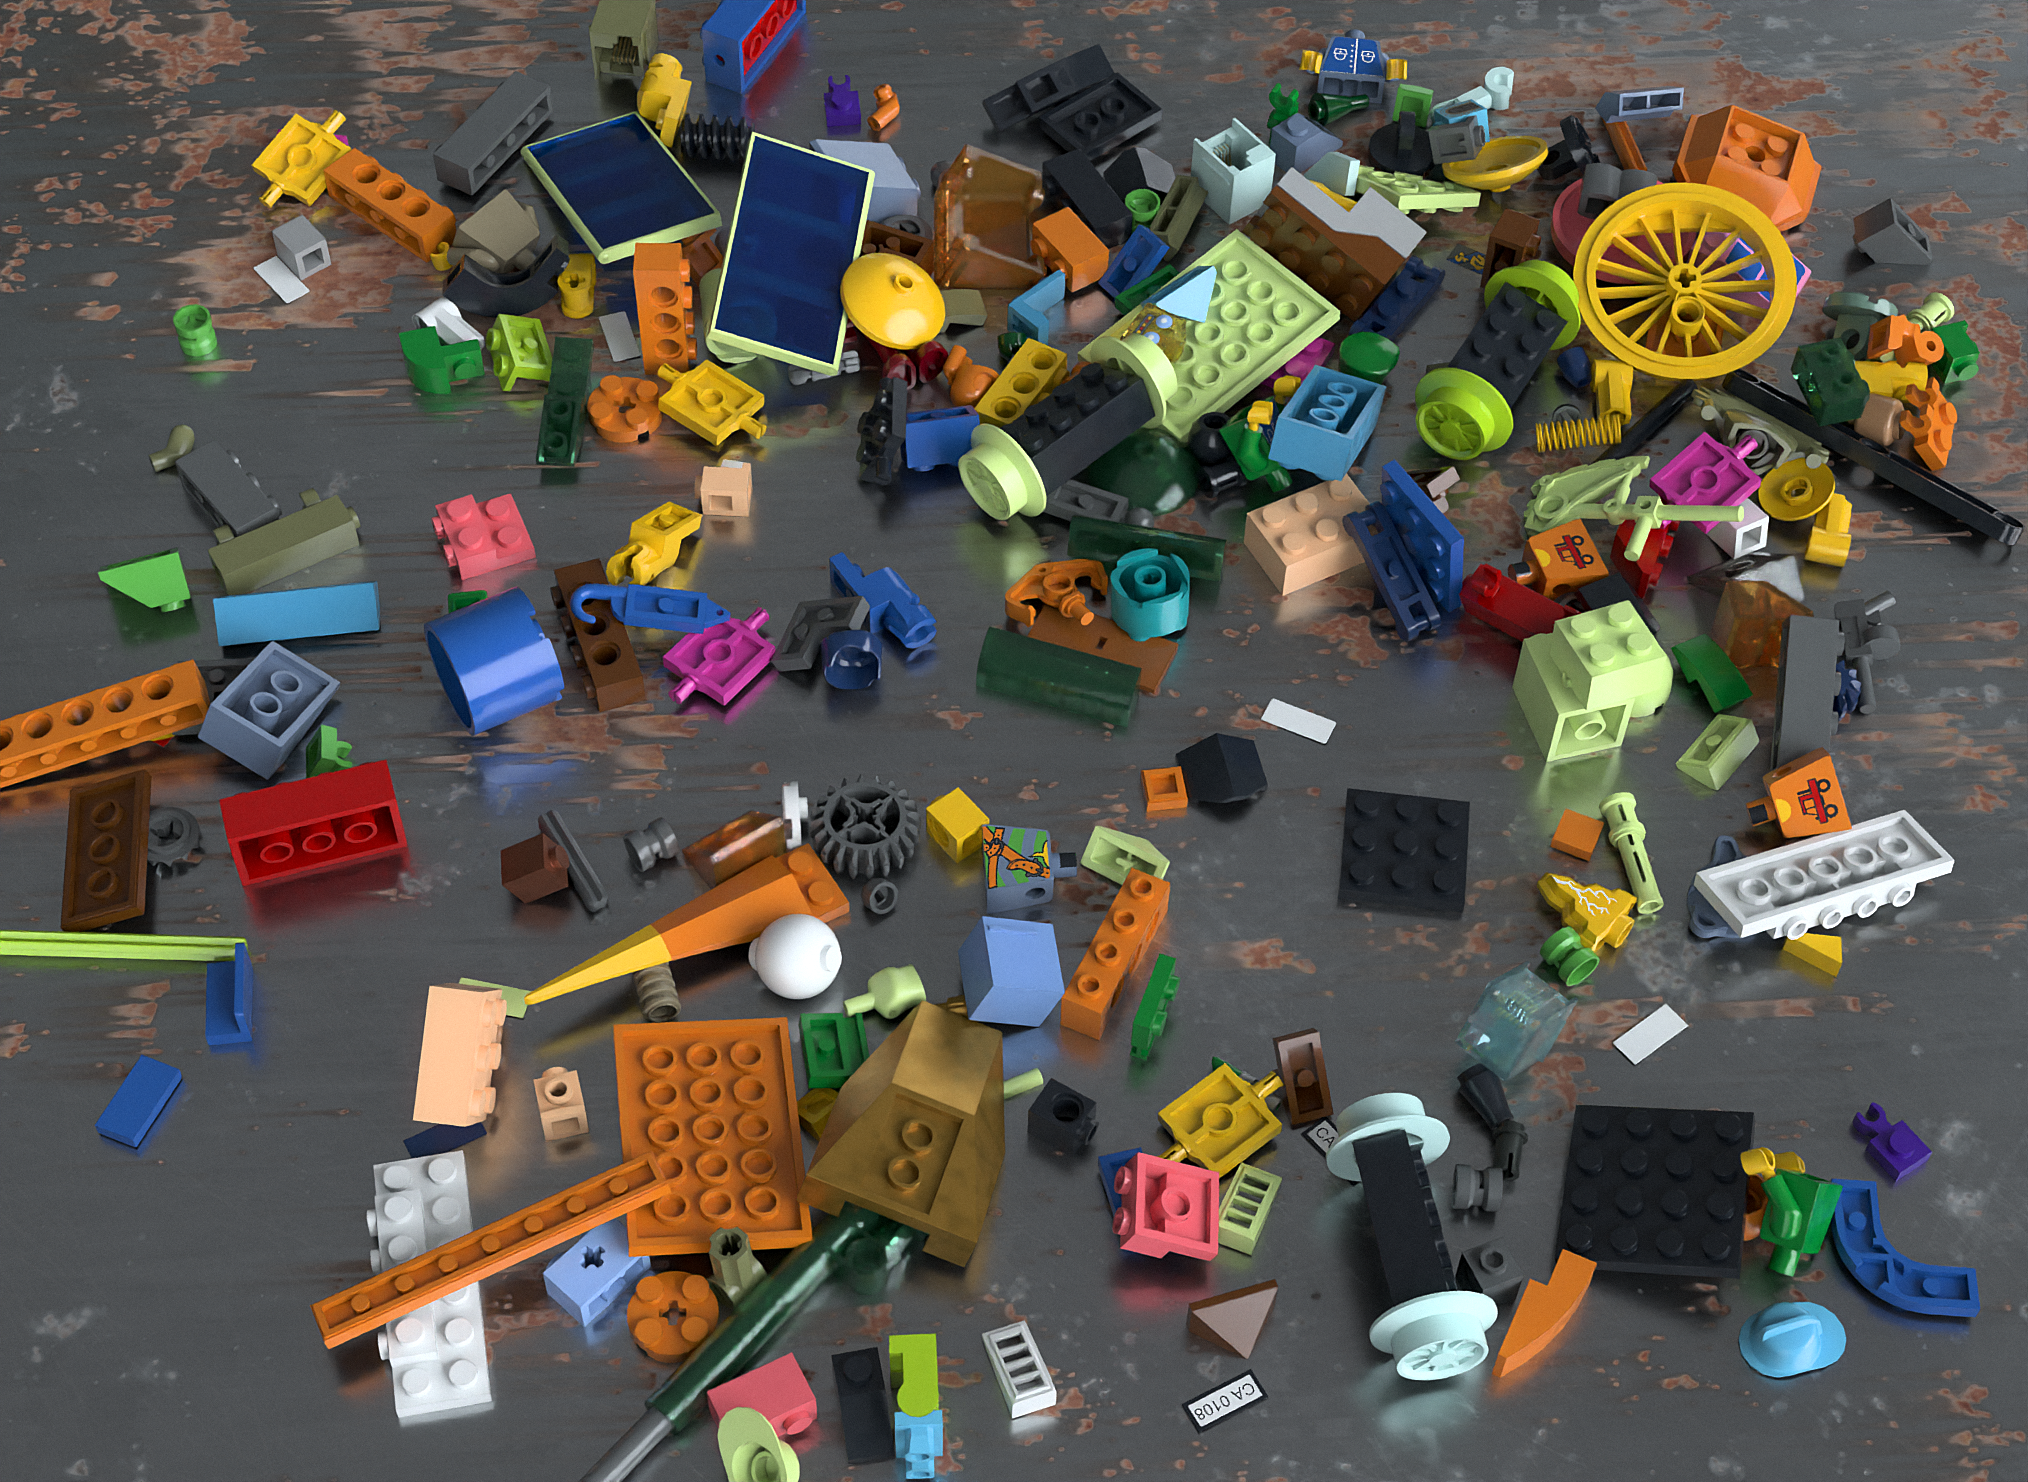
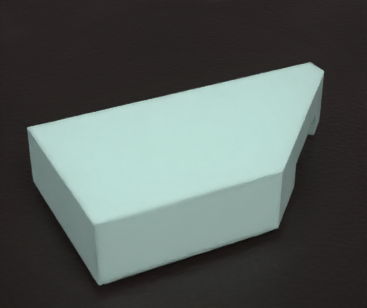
M1327 152L1304 174V177L1309 181L1321 182L1331 191L1341 195L1354 196L1360 160L1339 152Z

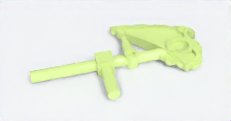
M1630 456L1616 461L1615 459L1598 461L1589 466L1585 464L1573 467L1561 474L1558 472L1552 475H1545L1541 479L1536 480L1530 489L1534 496L1537 495V498L1531 499L1527 504L1528 509L1524 511V519L1526 521L1524 528L1530 538L1580 518L1608 519L1611 525H1619L1625 520H1635L1636 524L1624 556L1630 561H1637L1650 529H1659L1662 520L1741 522L1744 518V509L1742 506L1663 505L1660 496H1638L1635 504H1625L1631 490L1629 487L1631 480L1641 473V469H1647L1650 461L1649 456ZM1616 489L1612 499L1607 500L1604 504H1595Z

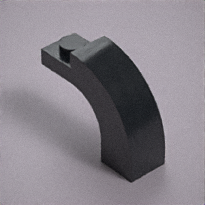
M556 234L532 264L514 273L493 272L464 254L443 280L442 296L464 310L486 317L497 318L498 314L520 316L534 311L546 304L558 293L557 276L566 269L570 261L568 241Z

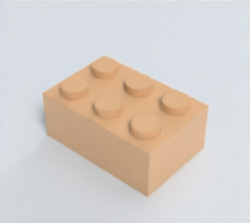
M1346 473L1342 481H1325L1248 512L1244 544L1281 595L1284 596L1365 562L1353 537L1349 536L1345 531L1342 518L1354 511L1358 513L1365 511L1366 505L1370 503ZM1370 525L1367 527L1371 536L1378 534L1374 526Z
M458 983L429 986L413 1120L467 1127L486 1120L487 1113L491 1114L493 1112L496 1089L495 1087H490L492 1069H498L501 1058V1044L496 1043L497 1027L504 1024L507 1009L506 1000L501 999L502 989Z

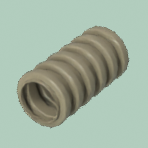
M669 962L632 972L645 1020L656 1023L665 1022L680 1012L681 1005L677 999L678 994L674 988L675 983L669 968Z

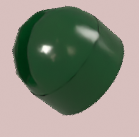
M1011 332L997 336L1000 355L1005 360L1010 361L1012 353L1015 356L1027 340L1026 334Z

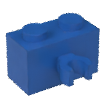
M972 405L906 413V439L900 446V452L907 468H912L915 471H928L934 469L937 464L945 463L958 467L960 457L972 449L971 434L973 429L980 425L979 414Z

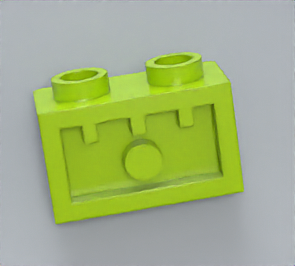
M498 314L493 327L487 331L485 344L487 350H490L494 363V374L498 376L502 391H511L517 377L552 381L556 368L540 319Z

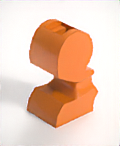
M1904 314L1900 316L1890 315L1870 325L1867 359H1877L1894 350L1897 363L1902 368H1905L1906 362L1925 363L1928 366L1941 359L1944 353V344L1938 334L1933 331L1921 333L1919 324L1909 322Z

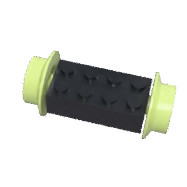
M1137 333L1130 334L1122 341L1110 336L1100 337L1091 347L1090 357L1092 364L1083 367L1080 373L1067 383L1057 386L1052 391V394L1041 402L1028 407L1024 414L1012 423L1000 428L987 423L975 427L971 434L972 449L960 457L958 462L961 479L974 501L987 514L998 520H1007L1017 511L1030 517L1038 516L1045 510L1046 497L1134 431L1140 427L1153 429L1161 425L1166 417V401L1176 394L1178 384L1170 361L1153 341Z

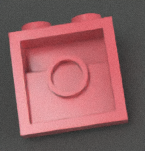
M511 493L480 503H476L471 494L435 505L437 516L431 518L434 532L438 540L445 539L447 544L442 545L447 564L449 568L456 566L461 580L536 558L535 548Z
M1140 1152L1118 1169L1114 1180V1191L1122 1194V1204L1114 1215L1112 1229L1114 1234L1120 1235V1249L1162 1258L1169 1251L1211 1261L1218 1255L1219 1172Z

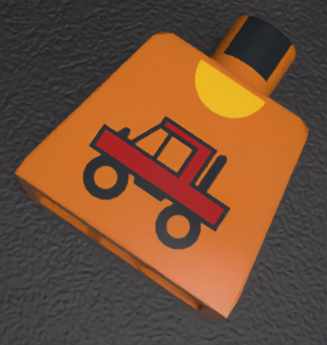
M1581 518L1530 537L1525 544L1522 562L1508 566V577L1521 585L1532 584L1535 592L1552 601L1564 593L1576 592L1578 588L1604 579L1609 575Z
M1823 747L1815 749L1765 774L1762 779L1767 796L1745 803L1752 826L1775 820L1777 828L1784 838L1852 829L1831 756Z

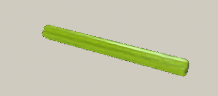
M0 929V955L235 961V943L243 942L248 952L246 938L235 936Z

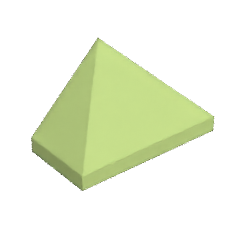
M1095 826L1080 864L1123 885L1131 868L1163 879L1170 861L1147 839L1102 826Z

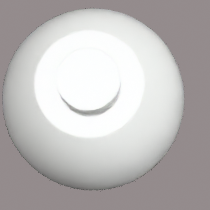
M790 914L778 918L766 927L760 937L753 940L749 948L750 965L758 972L764 984L774 993L789 999H806L823 992L835 979L842 960L840 946L833 931L821 920L806 914Z

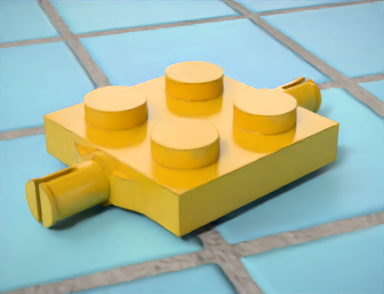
M333 110L332 114L322 125L309 122L295 113L252 164L254 171L271 183L263 195L258 198L264 206L271 209L282 194L297 198L310 207L326 189L323 170L352 150L334 135L335 131L346 121V118L340 112L338 113L337 110Z
M707 359L695 369L685 373H680L667 363H664L659 368L657 376L672 384L671 389L659 398L658 409L715 446L719 445L738 429L745 430L756 439H760V436L764 435L766 425L751 417L764 406V394Z
M1224 1063L1158 1112V1121L1173 1137L1175 1144L1156 1157L1179 1163L1188 1158L1197 1163L1200 1168L1219 1172L1220 1179L1282 1132V1123L1267 1108L1264 1100L1279 1087L1283 1086L1280 1077L1276 1076L1274 1071H1270L1269 1074L1257 1083L1251 1085L1249 1082L1239 1078Z

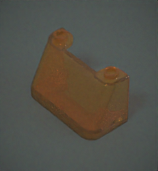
M965 144L940 181L934 199V282L937 286L948 290H1030L1046 276L1047 266L1044 265L1043 257L1035 253L1030 256L1029 215L1034 208L1038 209L1041 206L1045 196V189L1042 188V172Z

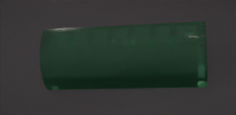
M1074 514L1070 524L1067 556L1117 564V561L1129 552L1146 548L1158 549V555L1170 558V553L1181 558L1188 567L1190 577L1220 581L1226 560L1227 540Z
M989 626L978 661L976 685L1128 727L1140 695L1142 668Z

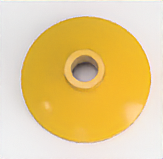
M1798 458L1787 461L1777 470L1773 468L1766 474L1758 490V499L1762 509L1775 519L1783 521L1805 519L1816 514L1827 505L1835 490V479L1832 471L1826 464L1821 463L1818 468L1812 469L1807 466L1805 458Z

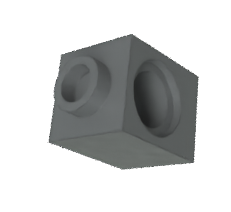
M1503 1237L1463 1251L1455 1274V1278L1462 1291L1484 1294L1490 1297L1496 1306L1516 1299L1524 1276Z

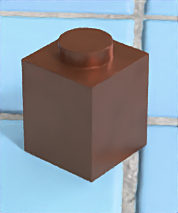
M541 833L500 850L502 886L525 904L568 887L567 868L569 867V857L567 852L545 834Z

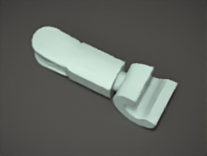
M1506 67L1491 69L1485 76L1484 88L1479 86L1455 99L1437 104L1431 109L1429 118L1435 122V109L1470 99L1487 108V110L1490 108L1495 110L1508 109L1509 98L1512 95L1514 72Z

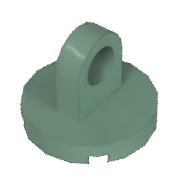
M1834 292L1829 294V297H1826L1824 300L1822 312L1829 318L1837 321L1833 337L1835 351L1850 361L1860 360L1865 357L1868 351L1870 325L1890 315L1897 316L1898 309L1894 304L1882 298L1878 299L1877 304L1868 302L1869 296L1863 293ZM1859 333L1860 340L1858 344L1852 349H1847L1846 343L1849 337Z

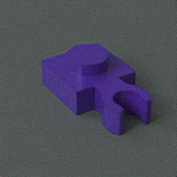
M845 75V83L837 85L833 83L832 76H829V93H824L827 127L861 125L858 91H851L850 77Z
M1871 1103L1867 1111L1874 1119V1122L1867 1121L1860 1112L1856 1113L1852 1121L1853 1126L1858 1132L1871 1138L1866 1150L1895 1182L1930 1158L1932 1151L1907 1124L1901 1120L1892 1126L1886 1119L1885 1111L1877 1103Z

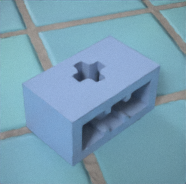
M614 1218L582 1233L579 1241L566 1253L560 1252L551 1259L546 1267V1271L543 1272L547 1293L582 1326L586 1327L651 1267L649 1256H628L627 1228Z

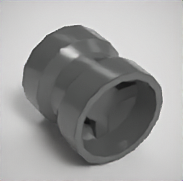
M662 817L650 822L647 829L643 830V832L634 830L623 836L626 850L640 872L653 867L656 858L669 859L680 853L677 839L669 824Z
M1456 1164L1452 1185L1453 1208L1467 1210L1470 1206H1481L1484 1211L1499 1212L1503 1186L1502 1168L1487 1167L1484 1170H1474L1470 1165Z

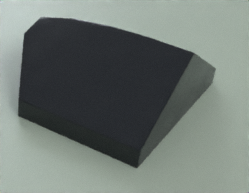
M1133 147L1125 150L1103 172V178L1124 204L1125 198L1130 192L1137 189H1147L1158 195L1160 205H1162L1175 180V174L1170 163L1145 148Z
M1620 573L1578 588L1575 592V596L1586 612L1629 600L1652 635H1655L1660 628V625L1635 588Z
M1215 733L1176 753L1177 766H1181L1187 798L1190 803H1198V800L1217 803L1243 800L1258 791H1265L1268 787L1254 740Z

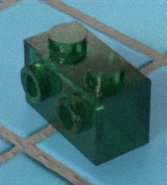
M1841 338L1798 346L1790 370L1818 426L1821 427L1861 418L1866 403L1870 398V389L1868 383L1860 377L1855 367L1854 356L1850 351H1847Z

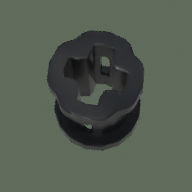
M1234 455L1228 456L1224 462L1211 467L1203 465L1197 469L1199 486L1204 495L1209 499L1217 497L1218 492L1233 486L1238 488L1246 485L1247 478Z

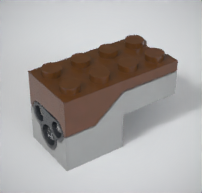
M1293 167L1288 170L1263 201V205L1242 231L1256 245L1263 248L1285 268L1293 272L1354 322L1365 311L1427 233L1371 187H1369L1351 211L1348 212Z

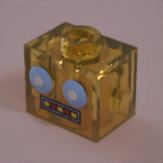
M1147 302L1120 337V340L1122 341L1133 333L1144 335L1163 351L1170 363H1176L1180 359L1186 344V320Z

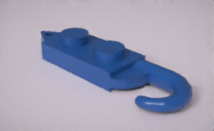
M599 583L585 584L575 590L569 602L572 613L583 622L592 624L595 623L596 618L583 611L582 602L586 599H600L610 601L613 616L617 620L624 622V625L703 634L704 629L729 621L731 612L709 600L707 593L628 584V587Z

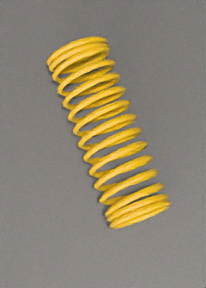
M1618 414L1611 415L1610 425L1608 417L1604 416V430L1600 416L1597 417V429L1593 417L1590 419V429L1587 418L1583 420V429L1581 420L1578 418L1577 434L1572 419L1570 420V434L1566 420L1563 421V433L1561 423L1557 421L1555 433L1554 423L1551 421L1550 438L1545 422L1543 423V436L1541 423L1535 424L1539 453L1546 451V438L1549 450L1552 451L1554 439L1555 448L1558 451L1560 445L1559 434L1564 450L1566 449V434L1570 449L1573 448V435L1576 447L1579 448L1581 435L1582 445L1585 448L1586 430L1591 447L1593 446V430L1597 446L1600 445V430L1604 445L1607 444V431L1610 444H1613L1614 437L1616 444L1621 443Z

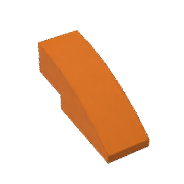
M1562 1249L1547 1286L1535 1280H1529L1498 1353L1492 1375L1501 1378L1520 1367L1544 1349L1563 1329L1578 1308L1591 1282L1597 1265L1596 1262Z

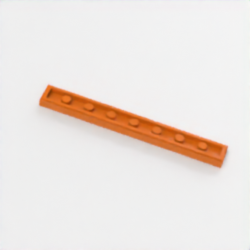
M651 1150L310 1305L323 1341L327 1348L331 1349L671 1193L669 1183Z

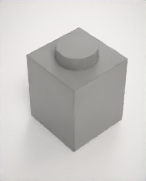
M303 215L272 230L277 256L300 281L332 265L325 237Z

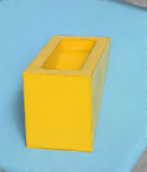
M1805 933L1800 938L1794 940L1786 936L1783 942V950L1837 977L1842 966L1841 937Z

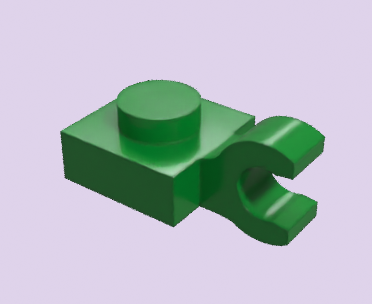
M1276 83L1269 93V101L1275 107L1267 122V128L1270 129L1269 144L1271 143L1272 128L1298 113V90L1293 89L1290 95L1285 97L1280 91V83Z

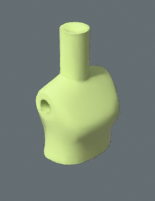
M912 964L900 968L887 967L870 977L867 984L868 993L843 1001V1007L847 1017L854 1016L855 1013H863L875 1009L883 1017L892 1019L909 1008L917 1006L922 1000L926 1001V995L919 975Z

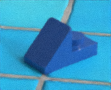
M1139 224L1098 284L1115 298L1117 295L1154 274V269L1170 247L1150 229Z

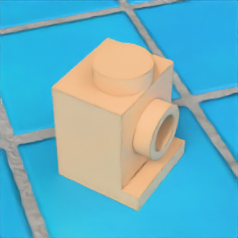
M743 463L742 468L704 466L703 475L696 476L695 499H701L703 515L749 517L752 494L751 464Z
M553 1067L543 1072L542 1078L533 1080L546 1142L589 1132L577 1070L568 1072L566 1068Z

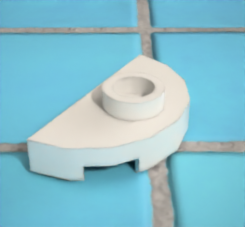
M798 781L783 782L784 784H782L785 853L802 846L800 822H808L807 797H799Z

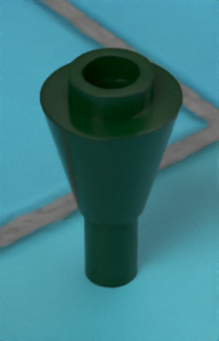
M1314 93L1308 104V115L1310 119L1320 123L1322 126H1326L1353 110L1367 108L1369 106V97L1366 94L1348 97Z

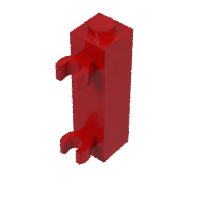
M1487 563L1485 565L1480 564L1473 574L1466 576L1462 582V590L1459 593L1465 612L1522 642L1524 639L1536 634L1553 633L1555 621L1581 614L1580 611L1568 605L1562 606L1502 575L1501 570Z

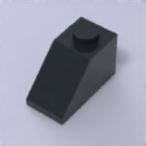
M878 1347L831 1355L833 1382L848 1464L895 1456Z

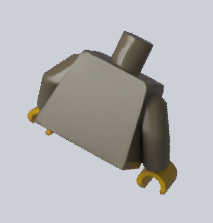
M504 189L458 226L452 244L454 247L450 248L446 242L438 244L437 248L440 254H430L435 269L438 271L450 269L458 263L464 254L486 269L497 273H508L515 267L520 271L525 269L537 258L533 251L536 249L540 238V228L535 210L531 205L516 201Z

